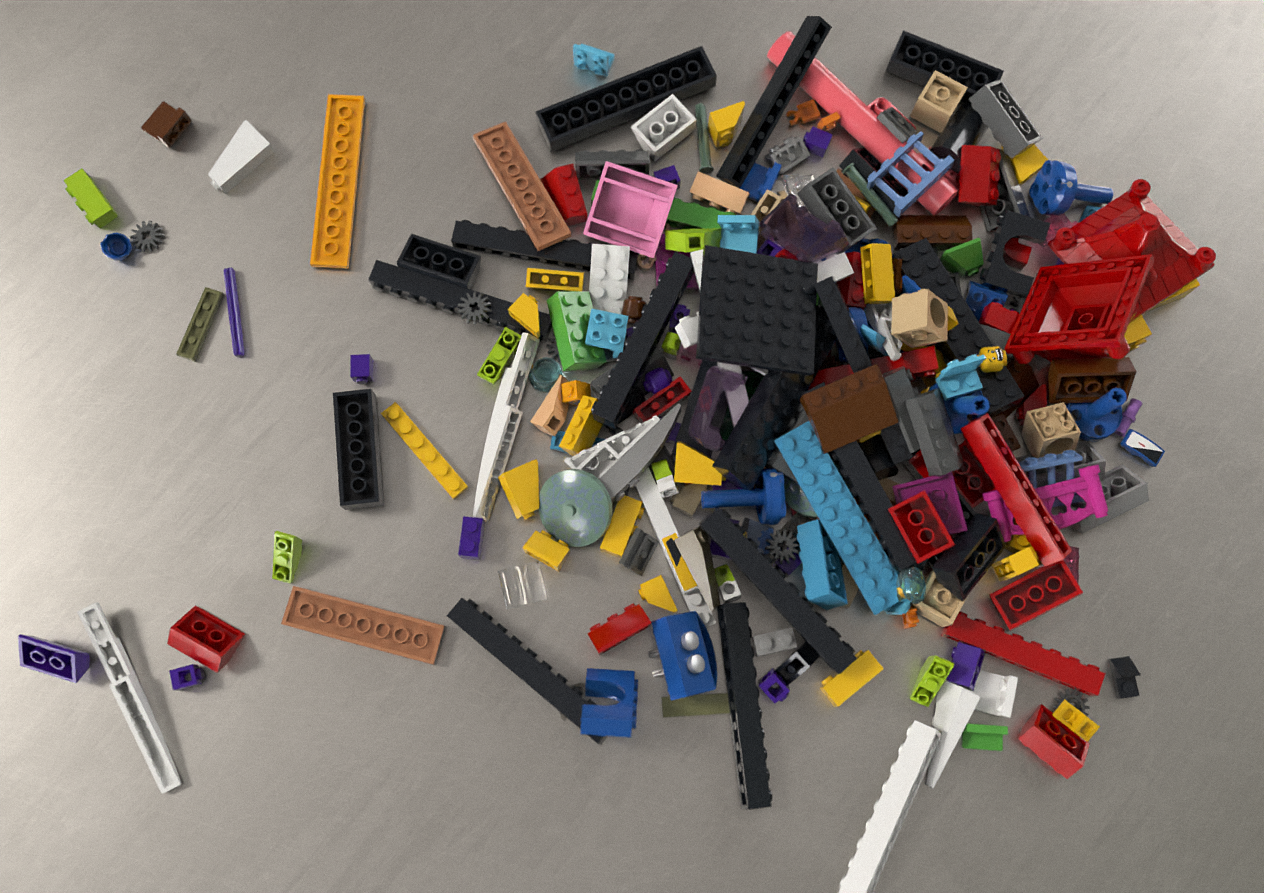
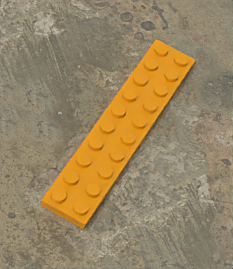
M328 94L310 260L312 267L349 269L365 108L364 96Z

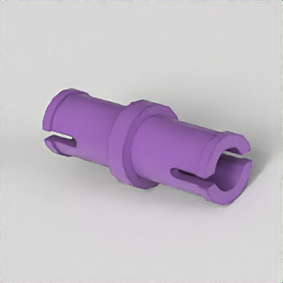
M1131 398L1126 410L1122 412V420L1114 432L1115 434L1125 437L1131 423L1135 422V416L1143 405L1141 401Z

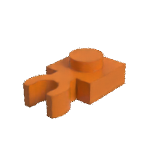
M814 99L797 105L798 111L790 110L786 113L787 118L790 116L795 117L794 120L789 121L790 126L796 125L799 120H802L803 124L820 118V112Z
M838 112L822 118L817 128L823 131L835 128L840 119Z
M910 607L905 614H902L905 629L916 627V623H919L916 608Z

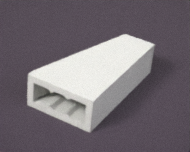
M247 120L242 123L208 173L212 179L210 182L217 191L221 189L225 194L275 152L271 144Z

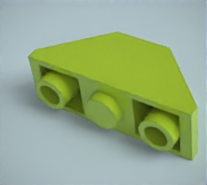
M721 228L665 230V249L694 252L702 250L705 245L720 247Z
M505 327L477 376L494 385L503 376L505 368H509L514 360L522 335Z
M280 531L274 533L272 579L292 583L301 558L302 539Z
M936 655L929 656L918 674L910 699L929 707L954 667V663Z

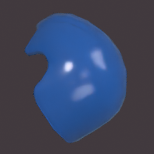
M117 232L107 234L100 243L103 254L108 259L114 261L126 259L132 250L130 239L124 234Z

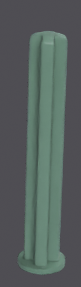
M700 103L695 106L701 163L699 172L708 174L714 171V167L711 165L706 106Z
M851 163L842 173L850 178L889 226H893L898 219L872 188L870 190L867 188L866 180L856 170L855 164Z

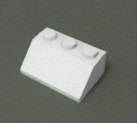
M672 94L632 125L631 129L642 149L649 151V157L655 162L696 129L697 119Z

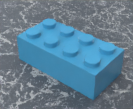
M817 519L798 525L797 541L800 544L801 550L799 557L803 564L802 576L806 584V598L825 610L847 605L840 555L820 520Z

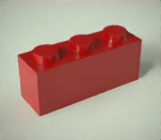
M679 376L669 386L660 390L635 408L633 415L640 423L652 419L655 415L659 418L678 403L688 398L692 391L681 376Z

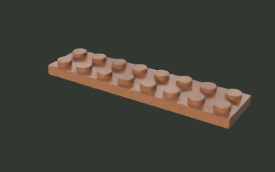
M506 121L474 134L473 140L537 251L570 238L571 231Z
M296 586L292 588L281 622L282 625L432 665L435 664L445 630L444 625Z

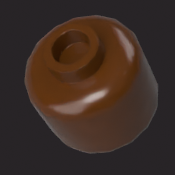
M628 296V299L623 301L622 315L629 316L628 323H635L641 319L642 309L647 303L643 301V297Z

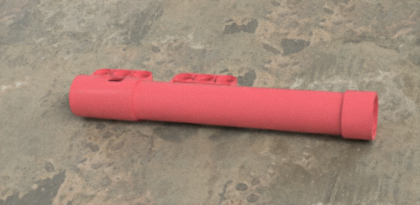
M791 31L780 36L767 54V58L777 68L795 38ZM816 57L799 84L828 114L831 115L838 112L840 116L838 123L881 164L886 159L890 160L894 156L895 151L901 146L904 147L907 141L902 143L877 119V116L884 112V110L893 107L916 129L915 125L885 98H877L867 106ZM913 149L908 153L925 171L931 172L935 169V165L920 152L917 153ZM903 160L894 166L913 184L916 183L918 185L922 181V177ZM950 169L917 200L933 216L939 214L959 195L960 171L956 173Z

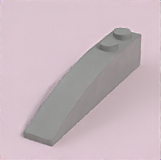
M679 403L599 478L607 489L612 503L620 501L625 496L624 492L629 487L633 488L639 482L638 478L661 451L681 413V405Z

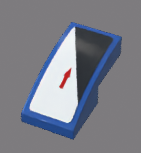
M1133 429L1128 430L1120 443L1130 454L1139 456L1151 467H1156L1165 453L1160 446Z

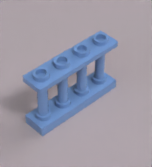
M922 131L917 135L913 134L904 147H899L890 160L886 159L882 163L879 171L872 172L867 178V188L869 190L876 185L895 202L894 205L896 206L893 213L898 217L948 172L954 162L950 155L944 160L942 158L939 159L921 143L924 135ZM916 148L935 165V169L931 172L925 171L908 153ZM903 160L922 177V181L918 185L916 183L913 184L894 166ZM888 172L908 189V194L905 197H900L881 180Z
M1065 450L1061 454H1045L1041 458L1028 457L1025 461L1018 463L1024 472L1028 471V479L1035 489L1037 488L1036 469L1047 467L1048 485L1056 483L1055 466L1066 464L1067 480L1074 479V462L1082 461L1083 456L1074 450ZM1074 493L1071 504L1084 500ZM1055 497L1052 507L1064 505Z

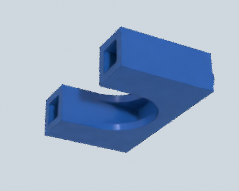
M587 668L585 696L610 698L619 703L609 706L583 704L581 734L631 737V730L636 729L638 679H634L635 671Z

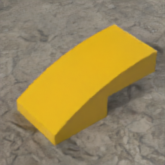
M1065 699L1052 714L1086 742L1100 728L1098 724Z

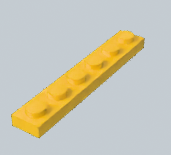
M396 402L381 413L453 500L469 488Z

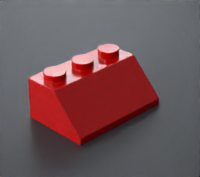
M962 145L958 202L973 206L997 204L999 197L997 188L1000 179V149L992 146Z
M573 163L556 167L540 179L568 227L587 222V210Z
M845 253L854 273L838 281L837 284L847 306L862 308L864 311L866 304L864 301L861 253Z
M965 440L958 445L964 463L959 469L954 470L953 478L956 489L973 509L984 501L983 493L996 489L980 460L975 456L972 447Z
M925 490L888 509L917 563L955 545Z
M633 603L624 608L625 612L618 616L615 613L608 617L607 623L603 625L598 623L589 628L591 632L588 633V636L599 655L651 626L652 623L640 604L635 606Z
M195 605L170 627L167 644L218 673L230 661L243 640L245 633Z
M1040 704L1022 727L1018 739L1024 746L1029 747L1041 760L1052 766L1057 773L1068 779L1084 766L1090 743L1056 719L1048 708Z

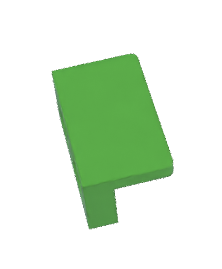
M966 724L962 732V748L1002 751L1003 735H1008V726Z

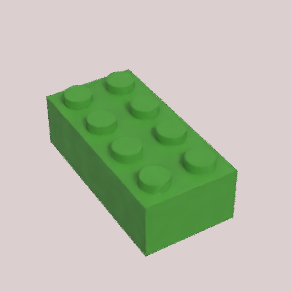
M557 291L546 300L563 371L595 370L607 362L603 348L585 344L590 312L593 309L589 291Z

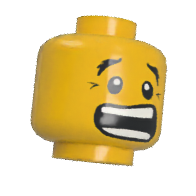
M999 346L983 347L979 355H977H985L986 357L979 365L984 373L999 372L1007 364L1006 352Z

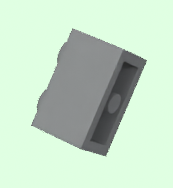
M793 628L751 637L756 657L797 648Z

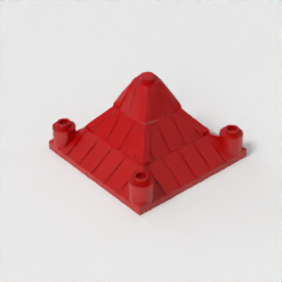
M1143 179L1135 180L1127 192L1073 227L1059 229L1055 237L1047 244L1064 264L1152 254L1155 259L1153 267L1157 273V279L1152 285L1143 286L1130 322L1212 269L1215 265L1213 262L1216 259V253L1213 249L1209 247L1197 249L1192 241L1148 196L1151 185Z
M1153 255L1040 267L1004 348L1006 353L1012 354L1018 364L1029 363L1034 357V351L1069 349L1097 358L1110 355L1113 359L1125 357L1129 353L1130 347L1124 335L1143 286H1150L1157 279V273L1153 267L1155 261Z

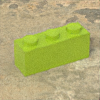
M83 168L63 180L67 185L66 191L72 198L75 197L77 199L75 204L81 211L85 210L87 213L85 218L91 225L96 224L101 229L119 217Z

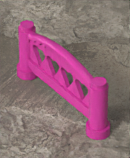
M1099 464L1078 469L1080 474L1078 478L1035 488L1059 530L1072 526L1092 514L1096 518L1108 516V507L1098 474L1101 472ZM997 490L983 493V498L988 503L991 517L998 520L1004 542L1012 540L1011 536L1014 534L1025 535L1019 525L1013 524L1014 516L1009 508L1006 507L1000 493ZM1074 493L1086 502L1085 508L1078 507L1075 511L1071 509L1070 505ZM1055 497L1067 508L1065 513L1059 512L1056 516L1051 513Z

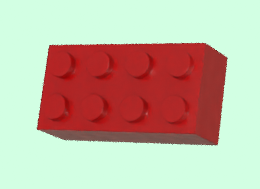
M1060 560L1031 572L989 594L1011 632L1082 595L1083 591L1064 560Z

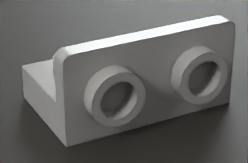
M792 135L783 140L784 144L772 147L768 150L769 153L765 155L766 159H770L773 165L775 162L782 165L779 175L810 156L801 136L793 137Z

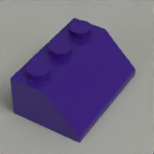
M23 634L18 636L20 666L73 683H77L90 668L89 653L35 636Z

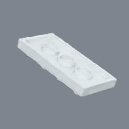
M592 244L589 293L593 309L622 315L623 301L627 296L630 246Z

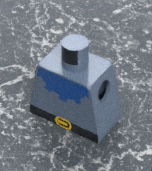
M744 518L742 528L745 533L743 535L747 539L752 538L759 546L757 550L760 553H770V549L765 550L766 546H770L766 539H773L770 534H774V528L762 525L752 519ZM784 541L777 545L780 547V551H782Z

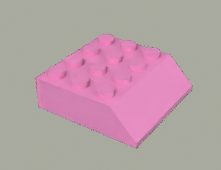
M606 161L583 234L613 245L630 246L631 251L654 258L678 185Z

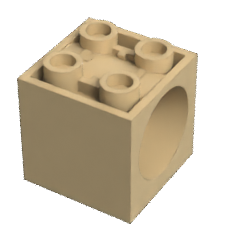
M935 70L919 96L910 117L942 133L968 87Z
M920 289L918 292L905 293L899 297L892 298L891 335L911 348L947 340L948 304L928 289Z
M1062 402L1027 411L1021 436L1032 456L1041 458L1045 454H1061L1065 450L1075 451L1081 431L1066 405Z
M934 570L926 573L922 580L924 583L921 587L922 592L918 597L913 598L910 605L917 609V613L940 627L953 624L965 600L960 601L937 581Z

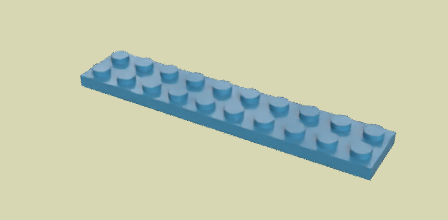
M810 421L774 440L872 613L876 615L904 599L898 594V587L902 588L905 597L910 596L896 570L891 567L885 551L882 550L877 537L870 528L829 454H824Z

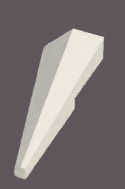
M892 302L886 304H866L864 309L866 318L874 331L886 338L882 344L892 361L901 357L900 349L902 342L891 335Z
M655 415L650 420L607 438L587 450L580 451L575 456L566 458L564 462L570 469L587 471L599 479L650 431L660 419Z
M944 681L940 687L935 701L936 709L932 728L938 730L942 735L928 765L925 785L934 788L980 699V696L948 681Z

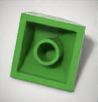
M980 238L945 250L940 257V261L945 269L950 273H958L960 277L966 275L970 277L979 273V269L984 264Z

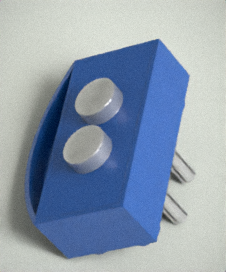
M691 611L651 621L658 648L649 651L648 654L651 655L648 656L652 658L660 655L663 668L654 670L653 676L665 675L671 701L716 690L717 662L715 651L707 628L698 613Z

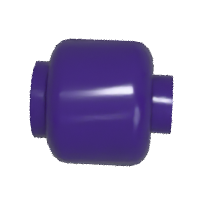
M658 367L645 374L643 386L647 392L655 395L660 390L669 386L673 380L667 369L664 370Z

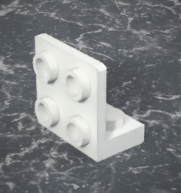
M980 670L974 691L969 690L980 696L974 710L1002 718H1010L1018 677L1001 676Z

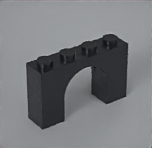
M1009 210L999 214L996 221L998 227L990 241L992 247L991 250H988L985 257L987 263L980 273L979 278L982 279L980 285L1022 298L1028 296L1034 277L1008 268L1003 259V249L1011 238H1020L1037 244L1045 242L1051 223Z

